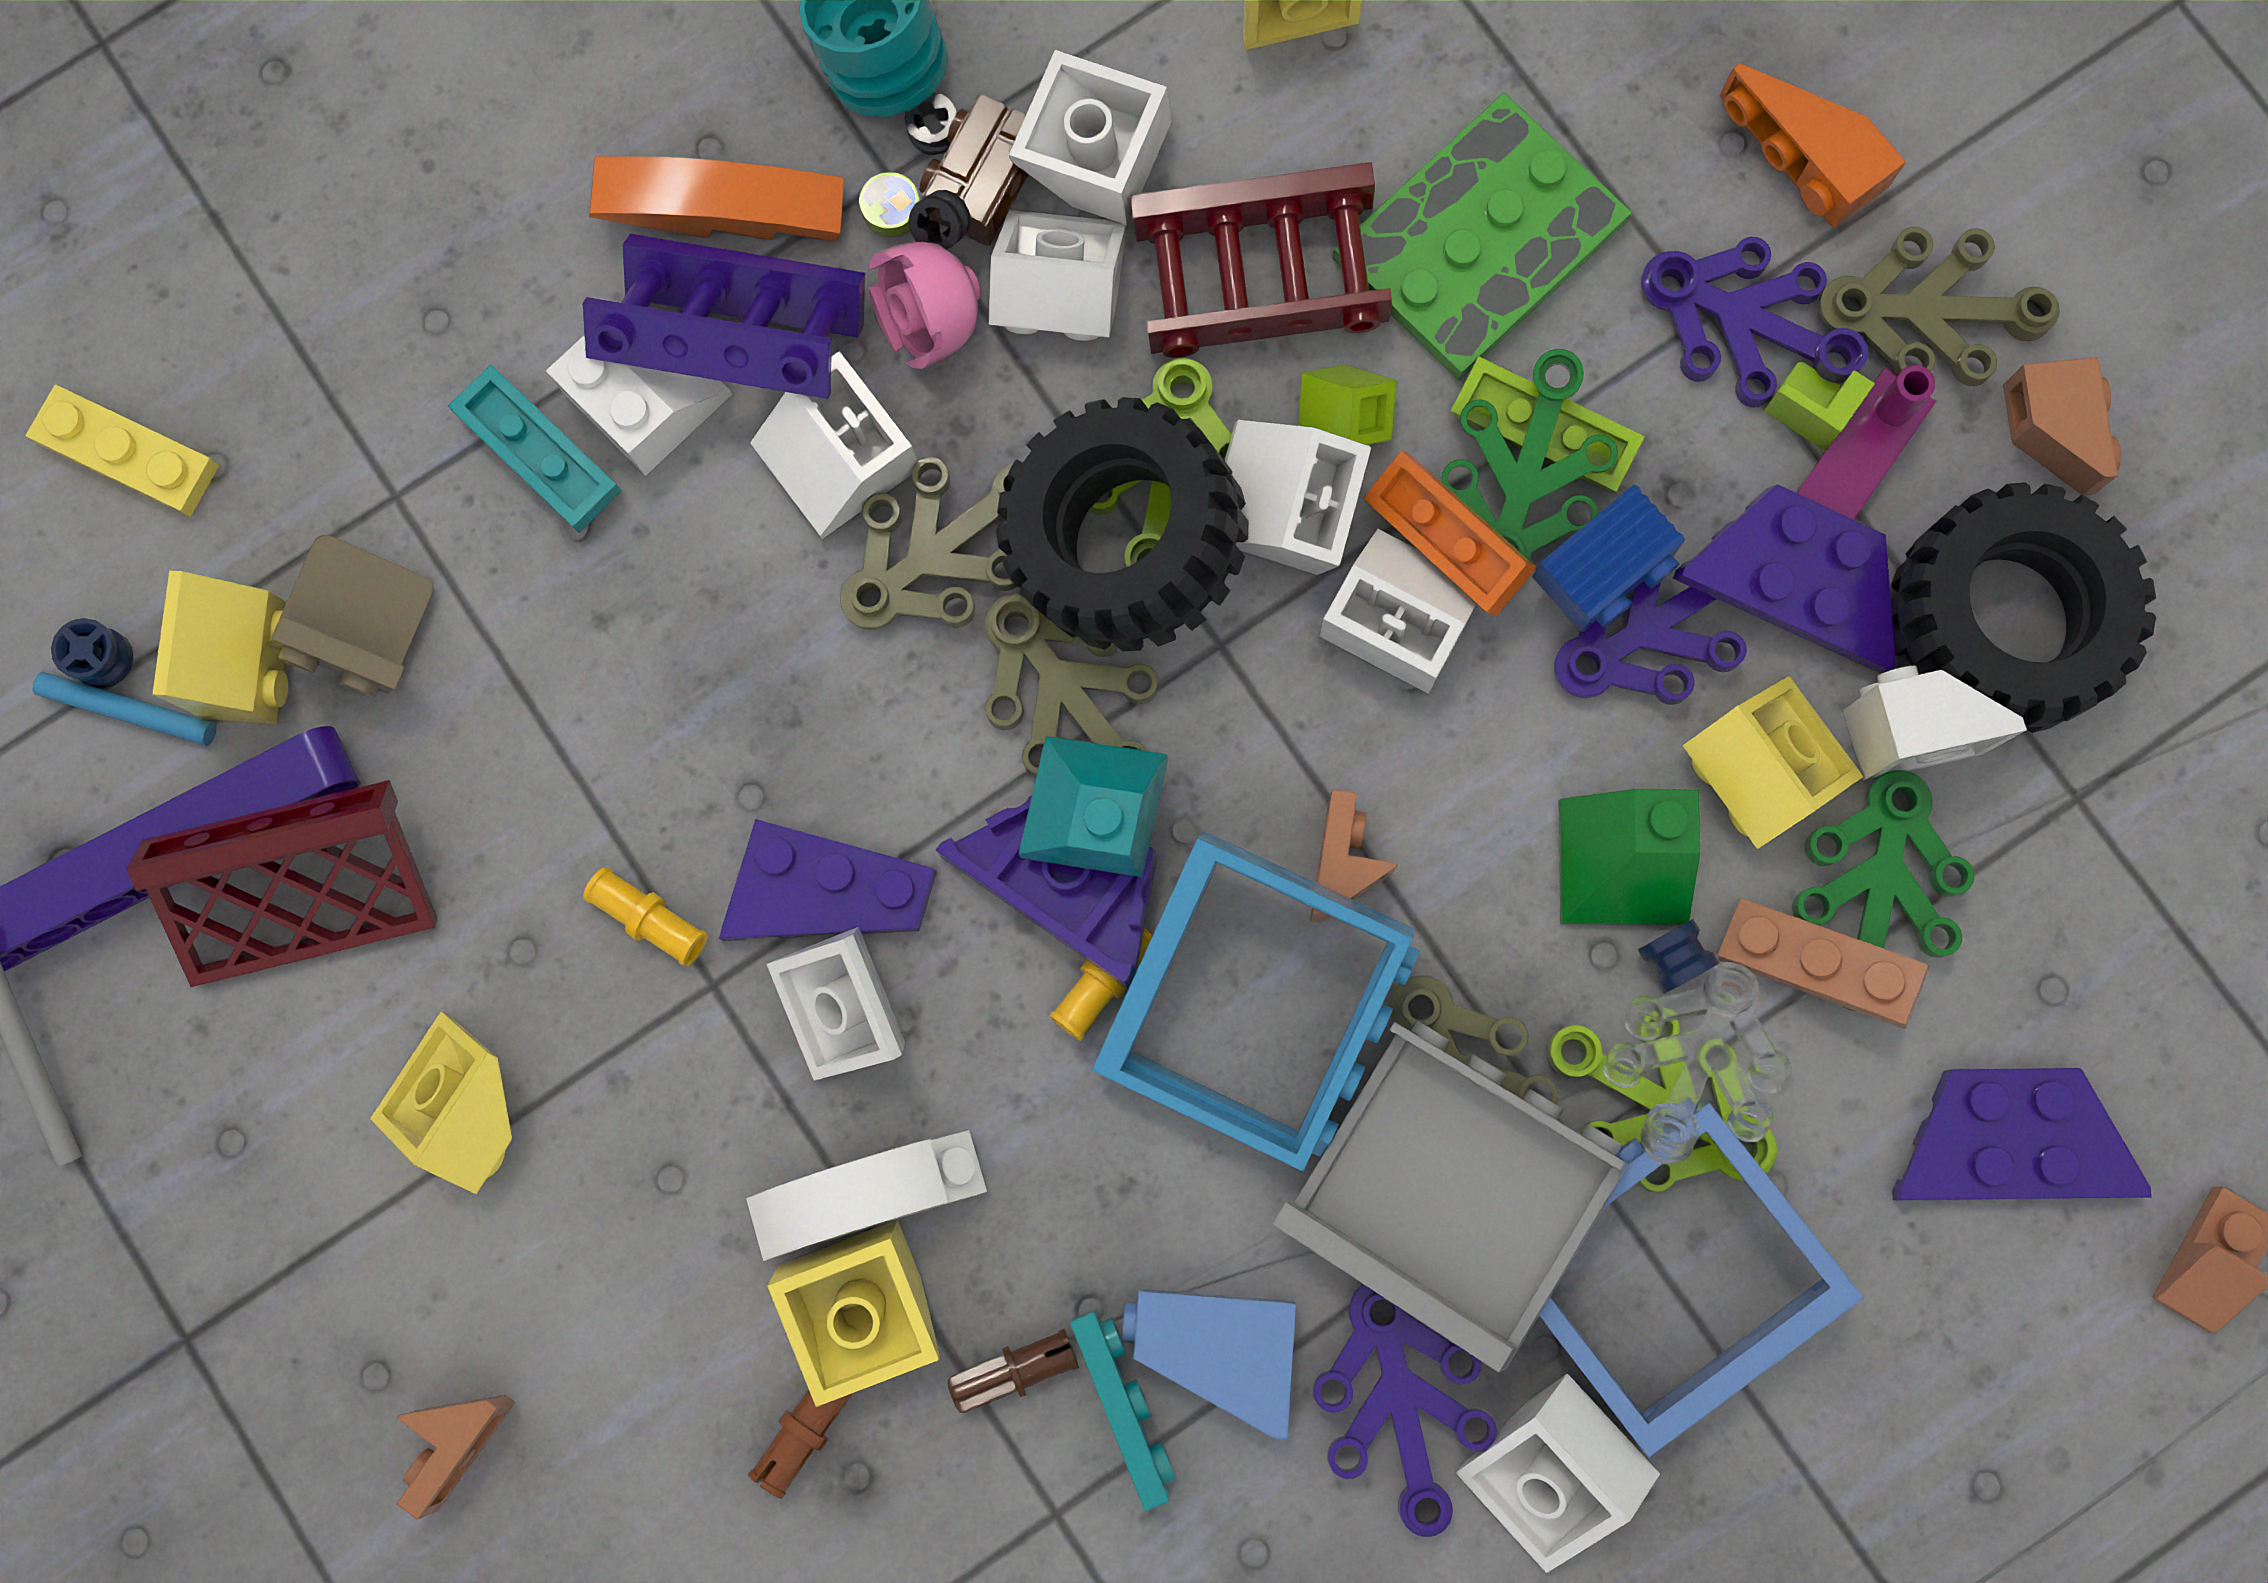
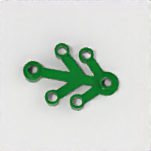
M1565 349L1547 351L1537 360L1534 366L1533 384L1539 395L1517 463L1497 427V411L1490 402L1481 399L1473 400L1466 404L1461 412L1460 421L1464 432L1476 439L1506 496L1499 521H1496L1477 488L1479 474L1471 462L1464 459L1451 461L1442 472V483L1530 562L1531 554L1535 550L1571 531L1578 532L1586 525H1574L1568 520L1567 510L1572 503L1583 502L1589 506L1591 518L1588 522L1598 515V507L1590 497L1574 495L1564 502L1559 513L1522 530L1529 505L1590 472L1603 473L1609 470L1616 462L1618 456L1617 446L1611 438L1605 435H1593L1584 441L1580 450L1541 470L1562 402L1572 397L1579 390L1584 377V370L1580 359L1574 353ZM1561 365L1568 370L1570 380L1564 387L1554 388L1547 383L1545 374L1550 367ZM1478 407L1486 409L1491 415L1490 425L1480 431L1472 429L1467 423L1469 412ZM1596 442L1605 444L1610 450L1609 461L1601 466L1591 464L1586 457L1587 448ZM1456 467H1465L1472 473V483L1464 490H1456L1448 482L1449 473Z
M1894 770L1883 774L1870 786L1867 794L1866 808L1836 826H1823L1807 837L1805 852L1809 860L1819 866H1830L1846 856L1850 844L1880 829L1874 856L1823 887H1811L1800 892L1792 903L1794 917L1820 926L1832 919L1836 908L1867 890L1857 937L1858 940L1884 948L1895 898L1918 933L1917 943L1923 953L1933 958H1941L1951 955L1959 949L1962 943L1961 929L1951 919L1940 918L1902 860L1906 838H1908L1930 868L1929 881L1932 888L1938 894L1946 897L1956 896L1970 889L1974 882V870L1971 864L1964 858L1952 856L1928 821L1933 800L1929 787L1919 776L1904 770ZM1895 790L1903 791L1909 796L1911 806L1908 811H1900L1893 805L1892 794ZM1819 836H1828L1834 840L1836 852L1833 857H1826L1819 852L1817 848ZM1945 866H1952L1959 871L1961 882L1957 888L1950 887L1943 880L1942 873ZM1808 896H1815L1823 903L1824 911L1820 918H1813L1806 913L1804 902ZM1935 926L1944 929L1948 934L1949 942L1945 949H1939L1931 942L1930 933Z

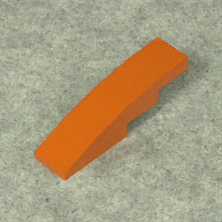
M595 156L592 171L589 218L709 238L712 230L767 240H772L776 232L835 242L841 232L844 177L783 167L720 160L642 156Z

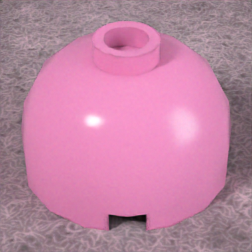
M910 242L896 245L874 254L869 261L868 271L878 268L879 283L869 287L870 300L877 321L893 350H900L904 343L908 352L915 358L905 363L912 368L918 369L934 365L958 352L974 333L977 320V300L980 298L981 290L973 270L968 266H964L956 256L942 246L934 243Z

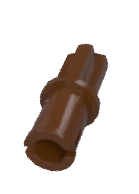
M1065 1329L1010 1352L1008 1346L1002 1348L1004 1355L951 1376L948 1379V1388L959 1413L969 1412L1015 1392H1018L1020 1397L1026 1395L1025 1388L1073 1369L1074 1371L1078 1369L1079 1366Z

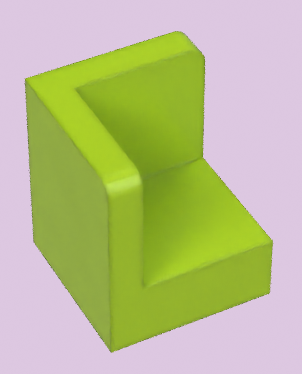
M1798 362L1766 406L1764 412L1825 451L1841 433L1875 383L1853 370L1845 382L1839 386L1836 383L1823 379L1815 369L1806 363Z
M1338 365L1301 372L1298 426L1313 427L1364 445L1392 440L1397 380L1350 365Z

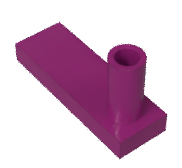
M1908 366L1899 375H1896L1887 368L1881 371L1874 380L1875 384L1841 433L1822 454L1796 491L1797 494L1853 520L1936 403V400L1930 397L1935 389L1934 376L1923 366Z

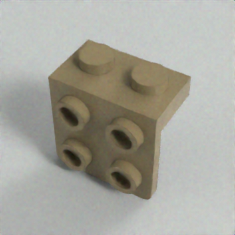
M321 535L314 540L268 645L281 650L277 659L310 673H315L317 666H321L342 675L339 684L357 693L372 698L376 697L378 690L389 694L395 690L405 668L401 664L433 593V584L430 579L332 536Z

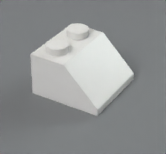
M1055 50L1009 153L1010 161L1072 207L1128 225L1133 214L1130 195L1142 193L1172 122L1167 87Z
M1009 210L991 255L989 325L1005 326L1008 331L1017 334H1032L1039 330L1062 332L1071 339L1081 341L1093 340L1098 337L1109 338L1116 313L1127 225L1112 220Z
M584 336L546 370L563 394L645 476L733 395L731 390L718 380L586 358Z
M1916 666L1901 667L1878 675L1879 682L1861 688L1859 690L1861 697L1843 710L1859 770L1864 776L1862 777L1863 781L1879 778L1883 774L1894 770L1912 771L1983 755L2026 731L2023 717L1943 670L1919 675Z
M1568 1373L1527 1401L1497 1430L1496 1438L1490 1447L1482 1451H1475L1456 1471V1474L1546 1573L1631 1521L1660 1475Z

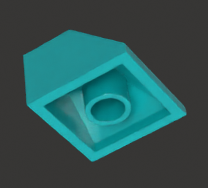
M1046 736L1018 855L1024 859L1143 877L1169 759L1167 754Z

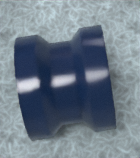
M87 618L71 620L63 625L54 636L51 645L52 660L58 670L73 679L80 680L86 685L101 689L112 687L121 682L131 670L134 659L132 646L126 637L113 629L107 628L96 620ZM97 647L102 649L101 659L96 655Z
M1694 919L1638 949L1642 959L1653 963L1659 973L1657 984L1663 994L1719 964L1715 954L1704 950L1699 942L1698 935L1700 929Z

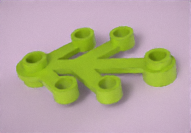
M1177 358L1163 364L1154 376L1153 393L1142 400L1148 409L1150 405L1157 402L1174 409L1181 419H1190L1204 433L1220 455L1228 450L1232 434L1209 404L1212 397L1213 384L1207 369L1199 362L1188 358ZM1181 382L1188 383L1194 391L1187 398H1178L1171 392L1173 386ZM1142 480L1128 482L1111 489V498L1104 503L1095 502L1089 511L1096 515L1111 513L1119 503V496ZM1152 481L1142 534L1135 536L1128 543L1124 554L1125 567L1133 565L1142 556L1148 554L1158 543L1165 531L1171 511V492L1164 483Z
M1656 1009L1646 1013L1639 1020L1637 1027L1640 1040L1646 1046L1652 1048L1663 1087L1604 1055L1599 1038L1587 1027L1580 1025L1565 1027L1557 1031L1548 1043L1547 1056L1549 1063L1560 1075L1569 1078L1588 1075L1651 1111V1113L1611 1124L1601 1120L1587 1123L1594 1128L1603 1129L1609 1137L1622 1144V1146L1633 1138H1636L1639 1143L1652 1139L1662 1131L1661 1127L1657 1124V1120L1686 1099H1689L1693 1106L1697 1105L1677 1040L1680 1033L1679 1022L1674 1014L1664 1009ZM1654 1017L1662 1018L1669 1026V1034L1663 1041L1655 1040L1648 1032L1649 1022ZM1566 1041H1575L1583 1049V1058L1576 1065L1567 1063L1562 1057L1561 1049ZM1721 1041L1705 1043L1695 1052L1694 1067L1700 1076L1711 1080L1720 1117L1736 1137L1743 1136L1751 1142L1753 1148L1751 1156L1762 1170L1768 1173L1777 1157L1776 1139L1766 1124L1758 1119L1749 1117L1734 1072L1737 1064L1736 1054L1727 1043ZM1710 1049L1719 1050L1725 1057V1067L1719 1073L1712 1072L1705 1064V1056ZM1585 1124L1579 1131L1580 1135L1587 1124ZM1704 1132L1698 1138L1709 1145L1672 1156L1664 1162L1666 1176L1662 1183L1658 1185L1651 1184L1645 1177L1638 1184L1647 1191L1662 1192L1669 1189L1677 1180L1717 1169L1734 1180L1744 1181V1179L1709 1135Z

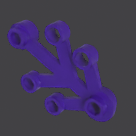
M1747 237L1741 240L1736 248L1698 260H1694L1690 255L1680 251H1668L1656 255L1644 268L1641 276V289L1651 305L1670 312L1685 351L1680 360V368L1688 379L1696 382L1709 379L1721 362V354L1718 347L1706 339L1696 308L1717 317L1740 376L1735 386L1736 396L1742 404L1748 407H1760L1767 403L1777 387L1776 377L1770 369L1764 366L1752 334L1813 361L1816 372L1829 382L1843 383L1853 370L1859 372L1865 365L1868 358V347L1864 338L1856 331L1848 328H1838L1823 337L1764 309L1789 300L1798 304L1814 302L1820 296L1827 283L1826 273L1819 265L1812 262H1804L1797 265L1789 274L1728 293L1708 283L1734 273L1744 279H1754L1760 276L1771 260V249L1763 239ZM1744 251L1756 253L1760 258V264H1747L1742 259L1741 253ZM1670 276L1677 279L1681 289L1677 291L1666 289L1661 284V278ZM1799 276L1811 278L1815 284V289L1810 291L1803 290L1797 284L1796 278ZM1694 353L1704 354L1710 361V367L1704 369L1696 367L1692 363L1690 356ZM1838 353L1843 356L1846 367L1837 368L1828 361L1827 354ZM1748 379L1760 380L1765 386V393H1752L1747 388L1746 381Z
M1643 581L1633 590L1631 598L1633 604L1629 608L1626 627L1605 639L1606 628L1603 629L1597 621L1591 624L1585 631H1580L1579 637L1567 641L1558 651L1554 661V673L1559 685L1567 693L1579 698L1596 697L1610 686L1656 695L1661 702L1668 705H1676L1683 702L1694 689V676L1687 667L1681 664H1670L1661 671H1656L1620 660L1640 648L1705 662L1715 671L1729 672L1734 670L1744 660L1747 652L1746 644L1741 636L1731 631H1723L1714 637L1672 629L1717 599L1697 589L1688 587L1656 607L1661 582L1650 589ZM1725 642L1730 644L1735 651V659L1729 662L1721 660L1715 652L1717 643ZM1581 656L1591 657L1597 664V673L1593 675L1582 674L1577 669L1576 659ZM1664 676H1678L1684 684L1683 692L1680 694L1668 692L1663 684Z
M1362 1284L1354 1292L1349 1304V1319L1354 1331L1330 1370L1316 1378L1313 1385V1396L1317 1404L1327 1412L1336 1413L1346 1409L1353 1398L1351 1382L1375 1347L1382 1375L1345 1435L1335 1439L1329 1446L1327 1460L1332 1471L1341 1478L1353 1479L1360 1476L1368 1464L1367 1450L1391 1413L1407 1484L1398 1499L1399 1516L1412 1533L1422 1537L1436 1536L1448 1527L1452 1519L1453 1507L1446 1491L1439 1484L1433 1482L1417 1407L1455 1431L1460 1443L1473 1451H1482L1490 1447L1496 1438L1497 1429L1492 1417L1483 1410L1466 1408L1408 1370L1402 1341L1440 1363L1443 1375L1455 1384L1465 1385L1473 1382L1481 1371V1361L1468 1353L1472 1360L1470 1371L1463 1376L1453 1375L1448 1366L1450 1357L1455 1352L1467 1351L1448 1341L1392 1302H1390L1394 1309L1392 1320L1385 1325L1375 1324L1370 1317V1308L1374 1302L1387 1299ZM1330 1379H1337L1345 1386L1343 1399L1335 1404L1325 1402L1320 1394L1322 1385ZM1473 1417L1482 1418L1487 1425L1485 1437L1477 1442L1467 1440L1464 1435V1425ZM1351 1445L1359 1451V1462L1352 1469H1342L1335 1462L1336 1452L1342 1446ZM1423 1498H1432L1438 1504V1514L1429 1522H1422L1415 1517V1506Z

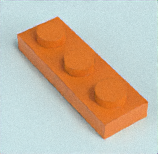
M1401 450L1363 497L1368 504L1489 614L1497 616L1537 568L1415 457Z

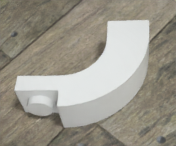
M967 1130L934 1140L927 1139L826 1169L748 1197L746 1200L763 1261L817 1246L908 1215L985 1193L987 1189L970 1131Z

